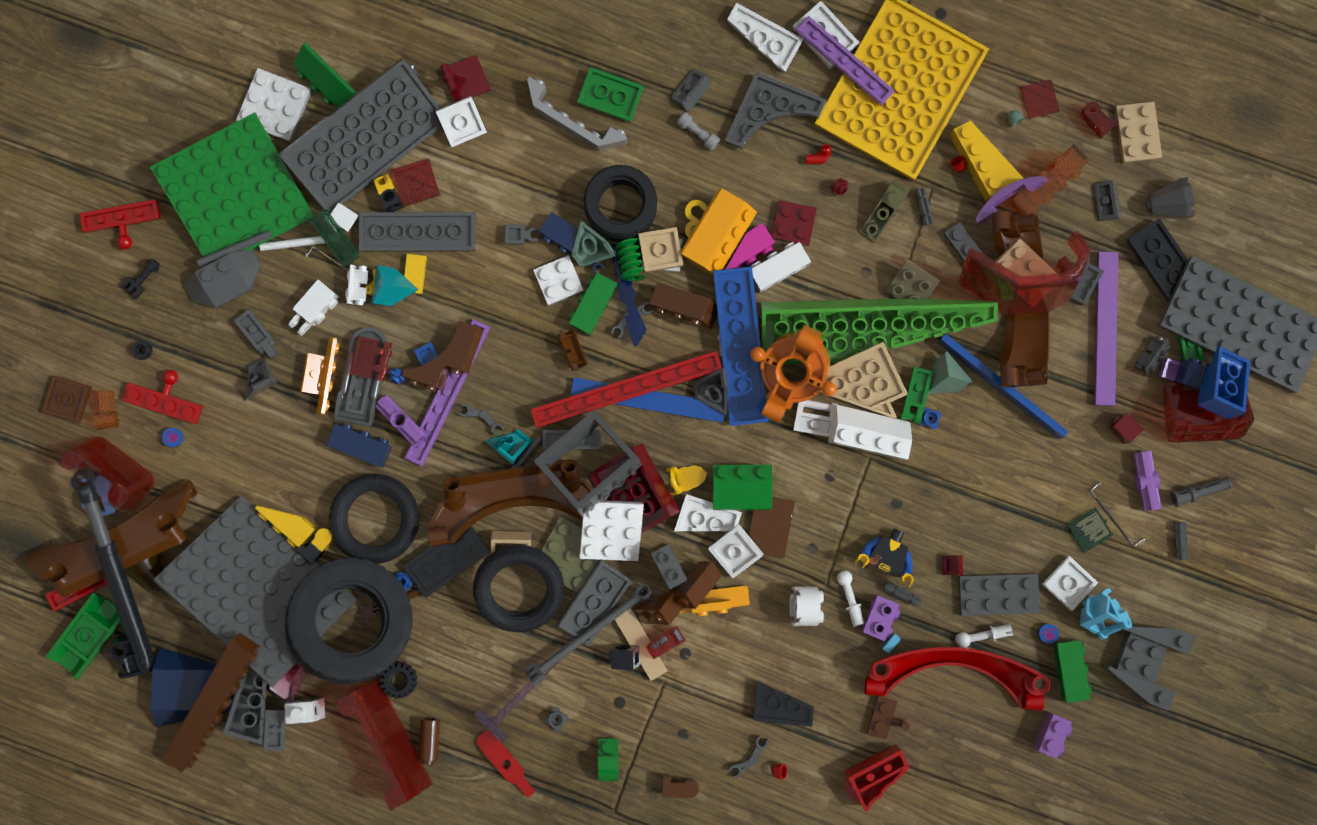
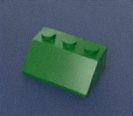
M713 465V510H772V465Z

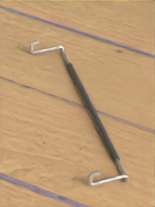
M1095 496V498L1097 499V501L1101 504V506H1102V507L1105 509V511L1109 514V516H1110V517L1112 518V520L1116 523V525L1119 527V529L1122 531V533H1123V534L1126 536V538L1131 542V540L1129 539V537L1126 535V533L1123 531V529L1119 526V524L1116 522V520L1112 517V515L1109 513V511L1105 508V506L1101 503V501Z

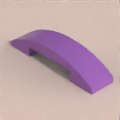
M1043 176L1029 177L1004 187L986 202L976 218L977 223L983 224L991 219L992 213L997 212L995 206L1026 187L1028 191L1033 192L1047 183L1048 179Z

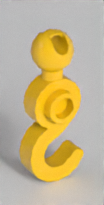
M693 200L686 206L685 216L690 221L685 227V235L688 239L699 222L691 214V210L694 207H699L705 212L707 206L703 201Z

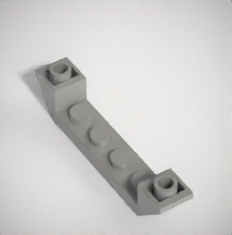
M528 78L533 107L537 113L598 151L626 145V133L621 129L610 127L602 140L601 135L597 132H589L584 129L585 126L579 121L573 122L568 119L569 116L563 111L557 112L552 109L553 106L546 101L541 102L547 93L544 86L545 83L538 78Z

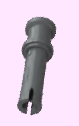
M1224 477L1196 487L1186 486L1183 490L1171 491L1170 498L1173 505L1177 508L1187 502L1194 503L1200 497L1231 489L1232 483L1228 477Z

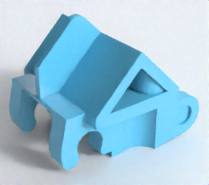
M1110 588L1102 590L1098 595L1090 596L1082 601L1084 608L1081 609L1080 625L1094 634L1097 633L1098 637L1102 640L1119 630L1132 627L1127 611L1120 607L1116 599H1111L1108 596L1111 593ZM1112 619L1116 623L1105 627L1103 621Z

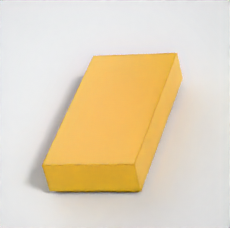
M407 254L404 277L419 289L412 294L423 295L427 256Z

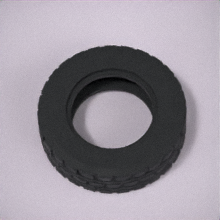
M338 558L314 568L297 585L287 606L285 634L292 654L308 672L327 682L355 684L370 680L381 674L401 656L411 635L413 613L412 606L409 603L410 599L404 590V586L384 566L364 558ZM341 589L361 591L372 598L379 608L381 630L375 643L368 649L358 653L338 652L326 645L319 636L315 622L316 611L322 599L334 591Z

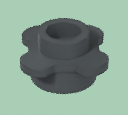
M554 707L552 713L545 718L546 724L554 727L555 731H560L564 722L569 720L568 715L560 712L558 707Z

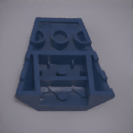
M160 648L152 672L150 708L156 727L185 721L217 663L207 662L203 659ZM236 693L231 695L230 699L232 702L226 710L223 709L222 713L231 710Z

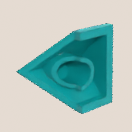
M376 265L372 304L391 307L419 290L397 269Z
M517 429L514 432L484 441L514 464L533 440Z

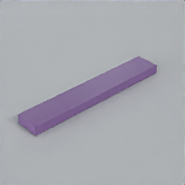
M807 16L796 28L795 32L880 106L894 93L895 90L811 17Z

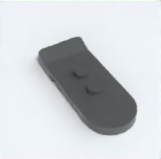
M362 328L355 332L350 339L341 387L335 406L334 417L336 420L371 426L374 422L375 406L378 402L389 352V343L386 336L375 328Z

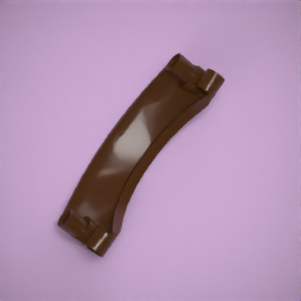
M1008 211L992 213L993 239L999 257L1019 237L1044 260L1037 214L1019 216L1017 214L1010 215ZM1003 278L1005 283L1007 319L1005 343L1000 359L1001 387L1046 385L1048 382L1049 360L1048 291L1032 305Z

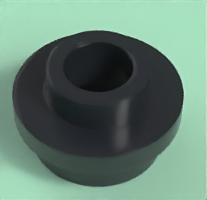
M139 341L133 347L134 356L140 360H147L153 353V347L147 341ZM143 347L146 348V352L144 354L141 353V349Z

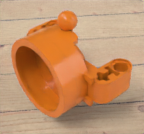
M804 325L802 330L798 329L797 332L787 333L778 337L770 345L766 353L761 347H754L750 351L751 359L754 362H761L762 378L769 390L766 396L768 401L761 415L779 423L786 409H791L794 402L807 401L817 396L821 391L827 397L836 394V385L830 381L826 382L830 373V357L823 345L824 340L821 339L823 333ZM788 359L800 360L806 367V377L797 382L789 381L782 373L783 363Z

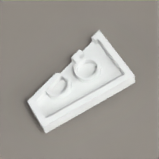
M686 494L674 531H730L738 525L742 512L736 510H713L712 502Z

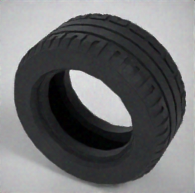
M621 164L612 165L597 172L586 186L583 202L587 220L594 231L605 237V239L621 242L630 238H638L639 233L646 232L652 225L657 212L656 190L648 176L639 169ZM623 184L631 186L639 193L642 199L640 212L628 222L617 223L610 221L599 209L602 194L606 189L614 185Z

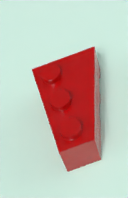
M894 744L845 770L844 773L861 806L867 812L870 806L878 798L880 799L887 788L893 785L910 766L902 750L897 744Z

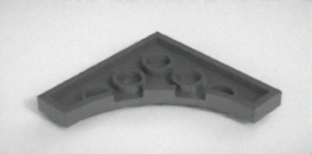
M756 72L726 136L725 143L743 150L747 141L759 128L781 117L801 115L819 119L826 104V99Z

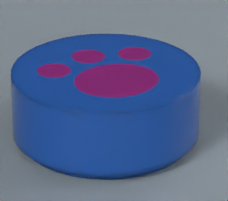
M168 428L162 434V441L166 446L177 447L183 442V433L177 428Z
M1043 624L1038 629V637L1042 642L1052 644L1058 639L1059 631L1052 624Z

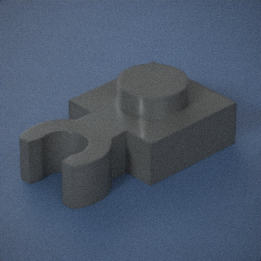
M505 224V245H525V240H529L531 243H538V239L531 238V234L533 232L538 233L539 230L535 227L525 230V225Z

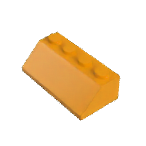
M719 188L680 254L701 271L713 276V271L724 268L757 211L742 199L723 188Z

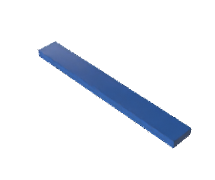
M945 334L939 339L937 343L1056 438L1061 439L1066 436L1068 432L1064 427L1015 388L1001 387V377L950 336Z
M573 378L571 396L609 385V383ZM656 391L614 404L723 423L725 415L695 398Z

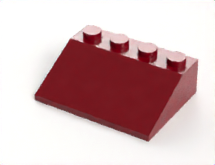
M642 443L631 448L642 465L636 470L634 475H630L625 479L622 486L613 489L609 496L603 500L643 502L641 533L680 512ZM622 453L589 473L588 475L595 487L629 460V457Z

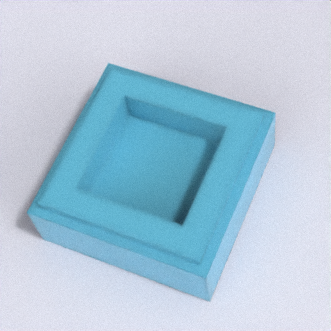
M892 633L890 638H887L880 648L884 652L890 653L900 641V637Z

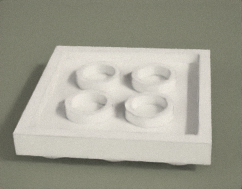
M257 68L236 121L256 112L269 135L291 143L312 89Z
M599 501L592 511L589 510L582 516L580 559L638 561L643 502Z

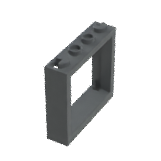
M594 410L534 460L540 471L581 516L589 510L592 511L599 501L605 500L613 489L622 486L625 479L630 475H634L636 470L642 465L635 453ZM600 426L629 457V460L578 502L548 468L595 428Z

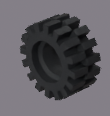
M396 662L382 672V677L380 678L382 684L380 686L384 689L383 692L389 695L388 697L402 699L415 690L418 676H416V671L412 669L411 665H407L405 662ZM395 673L405 675L406 684L404 687L397 688L392 684V676Z

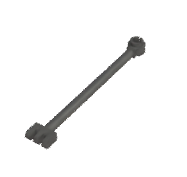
M643 584L637 587L633 597L538 666L534 661L527 666L524 671L533 685H538L546 679L543 672L638 602L650 601L653 593L649 586Z

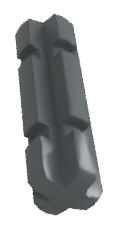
M919 188L915 191V196L918 199L920 215L923 216V225L928 226L933 224L934 220L933 216L930 215L932 212L929 200L926 198V189Z
M1176 522L1174 524V528L1177 530V533H1175L1176 549H1178L1176 558L1177 560H1187L1189 558L1188 552H1186V549H1188L1187 533H1185L1187 524L1186 522Z
M887 581L884 585V591L890 594L893 593L892 595L906 602L910 601L909 603L914 606H918L921 601L920 596L912 594V592L900 586H895L890 581Z

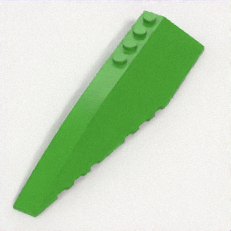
M949 299L761 303L762 349L766 353L770 345L778 337L787 333L797 332L798 329L802 330L804 325H807L823 333L821 339L824 340L823 345L829 354L830 363H836L882 341L887 349L891 347L897 348L924 341L926 338L933 336L936 338L952 331L955 333L962 331L961 329L974 328L997 322L998 302ZM788 359L783 364L804 363L798 359Z

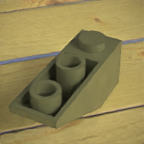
M893 180L860 230V233L876 242L910 190Z

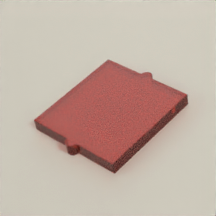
M1052 79L1043 82L1035 81L1034 84L1020 87L1028 119L1041 116L1045 118L1046 115L1060 112Z

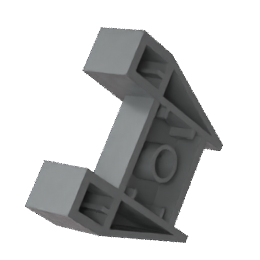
M1132 626L1129 629H1122L1126 633L1113 667L1102 664V668L1142 701L1169 711L1175 692L1154 683L1167 648L1189 655L1196 636L1167 627Z

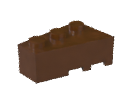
M658 282L649 303L655 308L654 311L663 315L668 313L676 319H685L692 324L710 329L713 328L718 315L717 305L710 298Z

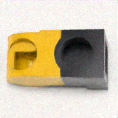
M388 173L374 179L386 212H395L404 208Z
M319 529L315 534L314 540L308 546L302 544L297 551L310 563L316 562L334 542L330 529Z

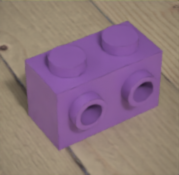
M875 595L865 618V624L862 625L860 631L883 641L886 638L889 639L893 631V627H891L893 620H897L900 614L899 604Z
M1047 711L1033 748L1058 759V756L1062 755L1064 751L1065 738L1072 731V722Z

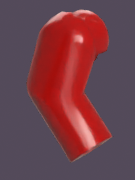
M825 144L821 146L816 155H806V164H824L831 156V147Z

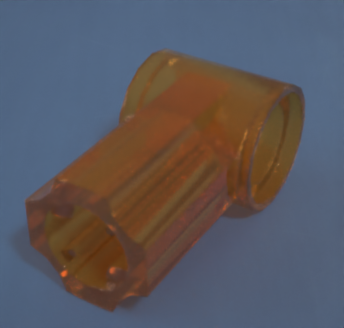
M103 390L95 392V428L97 430L118 428L119 416L117 411H115L114 391Z

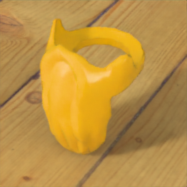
M696 465L680 469L672 466L666 469L667 472H670L671 487L675 490L671 495L681 494L684 491L698 487L704 482L707 472L702 467Z

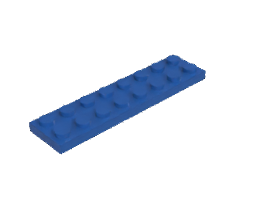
M752 267L713 271L722 361L727 380L729 426L769 422L767 417L761 415L767 403L765 384L760 369L761 362H754L750 357V351L754 347H761Z

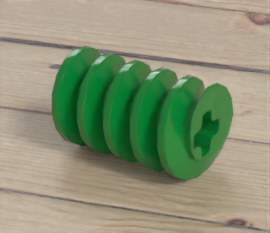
M638 238L626 239L616 245L617 256L620 258L618 261L619 265H621V279L624 281H641L646 277V275H640L645 269L638 267L643 264V260H637L642 257V253H636V251L641 249V246L635 245L639 243Z

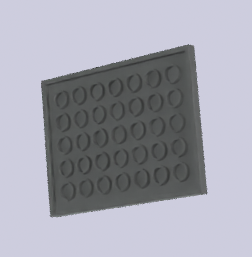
M240 496L154 579V582L226 647L240 632L260 646L256 653L258 657L248 667L273 688L298 662L289 648L285 634V614L289 600L300 581L319 565L316 562L310 563L297 551L298 546L293 547L286 540L287 536L283 533H277L272 528L273 524L269 520L264 521L258 516L259 511L244 497ZM346 589L328 594L319 603L315 622L320 637L357 601Z

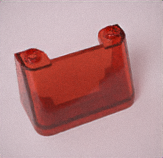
M1176 382L1165 384L1163 399L1166 435L1171 443L1240 439L1246 435L1255 420L1248 394L1246 413L1228 420L1198 406L1199 390L1183 391L1182 384Z
M100 436L90 438L65 451L57 460L58 464L68 470L89 466L110 481L113 486L108 492V499L119 509L136 510L155 484V476L149 470L106 438Z

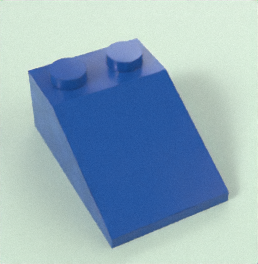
M1217 347L1199 388L1198 406L1228 420L1246 413L1251 361L1225 348Z

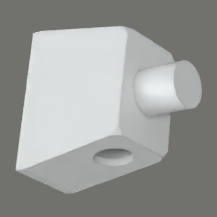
M324 698L286 701L284 704L286 724L314 722L325 718Z

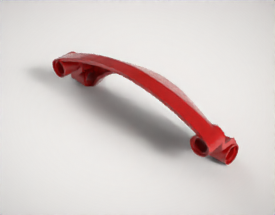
M954 646L920 648L876 659L870 664V670L867 672L865 679V695L886 697L898 683L923 669L944 665L968 667L980 671L998 682L1011 695L1020 709L1043 711L1045 704L1044 693L1050 688V681L1046 676L1021 663L994 653ZM878 664H884L885 670L881 674H877L875 671ZM1041 678L1043 684L1040 688H1036L1035 681Z

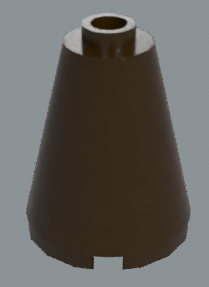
M158 554L126 568L128 572L151 591L156 589L158 592L162 589L154 582V579L164 570Z

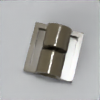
M907 259L886 289V292L896 299H928L940 280Z

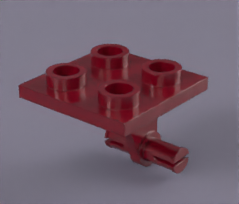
M477 55L450 66L447 63L440 66L443 73V81L447 83L455 102L469 96L473 98L491 91Z

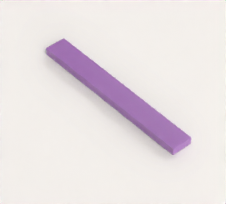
M1098 252L1097 267L1104 270L1096 288L1094 405L1115 406L1118 252Z
M472 319L470 324L481 328L483 333L472 365L490 330L489 326ZM449 373L444 390H437L420 425V428L427 435L425 441L417 447L411 444L404 457L405 459L423 467L468 374L461 373V375Z

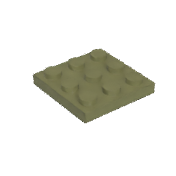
M560 516L541 551L549 555L559 567L564 586L578 592L599 559H580L581 527Z

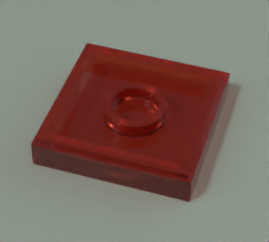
M429 158L392 170L404 207L441 196Z

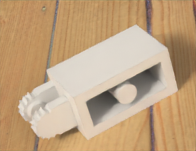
M317 280L294 306L293 310L297 314L292 318L289 326L291 328L295 327L304 318L306 322L298 331L299 335H304L312 325L320 324L325 319V313L337 305L339 296L320 280Z

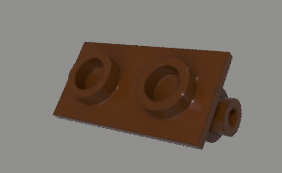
M571 329L566 333L558 334L559 338L557 340L562 351H567V354L564 356L568 368H571L572 371H577L588 365L575 330Z

